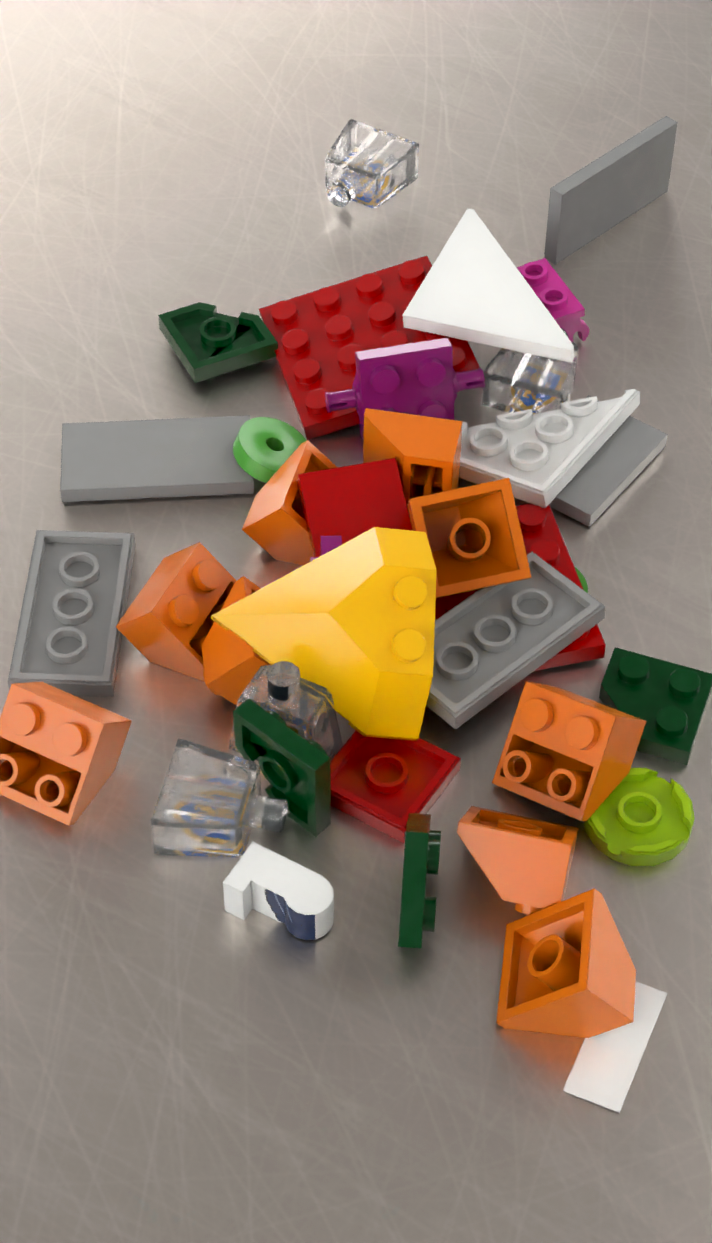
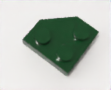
M201 302L158 315L159 329L195 383L276 357L275 350L278 349V342L258 315L241 312L237 318L217 313V306Z
M615 647L601 683L599 698L608 707L646 721L637 751L688 765L712 692V674Z
M248 698L233 711L235 746L247 763H252L255 760L258 761L263 775L270 783L264 790L276 808L317 837L331 824L330 757L317 742L310 739L306 740L290 729L276 712L272 710L266 711Z
M409 813L405 833L398 947L421 949L423 931L434 932L437 897H426L427 874L438 875L441 831L430 830L431 814Z

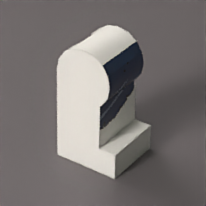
M253 841L223 881L225 911L242 920H245L253 909L280 923H285V926L292 935L303 940L321 938L332 928L334 923V894L330 882L322 875Z

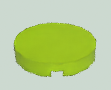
M631 768L627 776L587 821H584L585 832L595 848L611 860L630 866H656L674 859L687 846L695 820L692 801L680 784L671 778L669 783L665 779L657 777V771L648 768Z

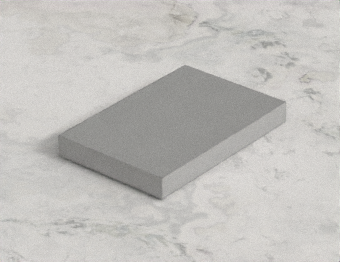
M629 416L549 504L550 507L590 527L665 448L668 434Z

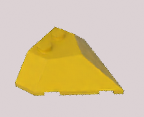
M373 527L210 617L226 631L230 629L254 648L253 652L318 702L326 703L348 720V725L362 736L415 741L419 739L432 683L434 665L437 569L426 532Z

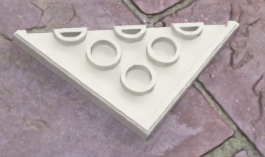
M467 208L403 313L404 328L572 363L574 359V345L475 210Z
M636 389L625 390V394L622 397L597 402V396L560 403L561 409L533 414L532 409L498 415L496 416V422L468 427V423L463 422L459 478L476 484L509 478L514 498L546 508L640 405V391Z

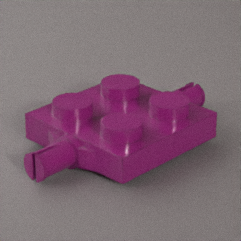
M448 338L355 352L356 376L352 389L325 392V403L328 413L355 408L359 415L360 436L364 440V412L366 408L455 420L454 403L458 391L484 388L485 383L483 381H485L481 368L455 373L453 369L452 345Z

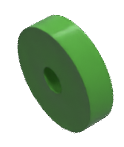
M255 417L247 420L241 426L233 443V454L237 463L246 473L261 482L267 483L306 439L298 430L286 422L270 417Z

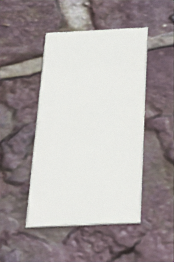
M636 981L634 1021L590 1038L585 1037L563 1091L620 1113L668 993Z

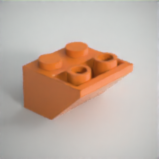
M366 408L364 412L363 463L396 458L407 505L411 498L458 489L463 421Z
M198 542L163 558L120 619L116 628L149 662L204 682L201 645L214 623L210 617L221 610L236 580Z
M42 681L11 684L0 716V795L68 826L74 825L115 771L132 720Z
M526 681L492 784L579 821H587L630 772L646 721L559 687Z

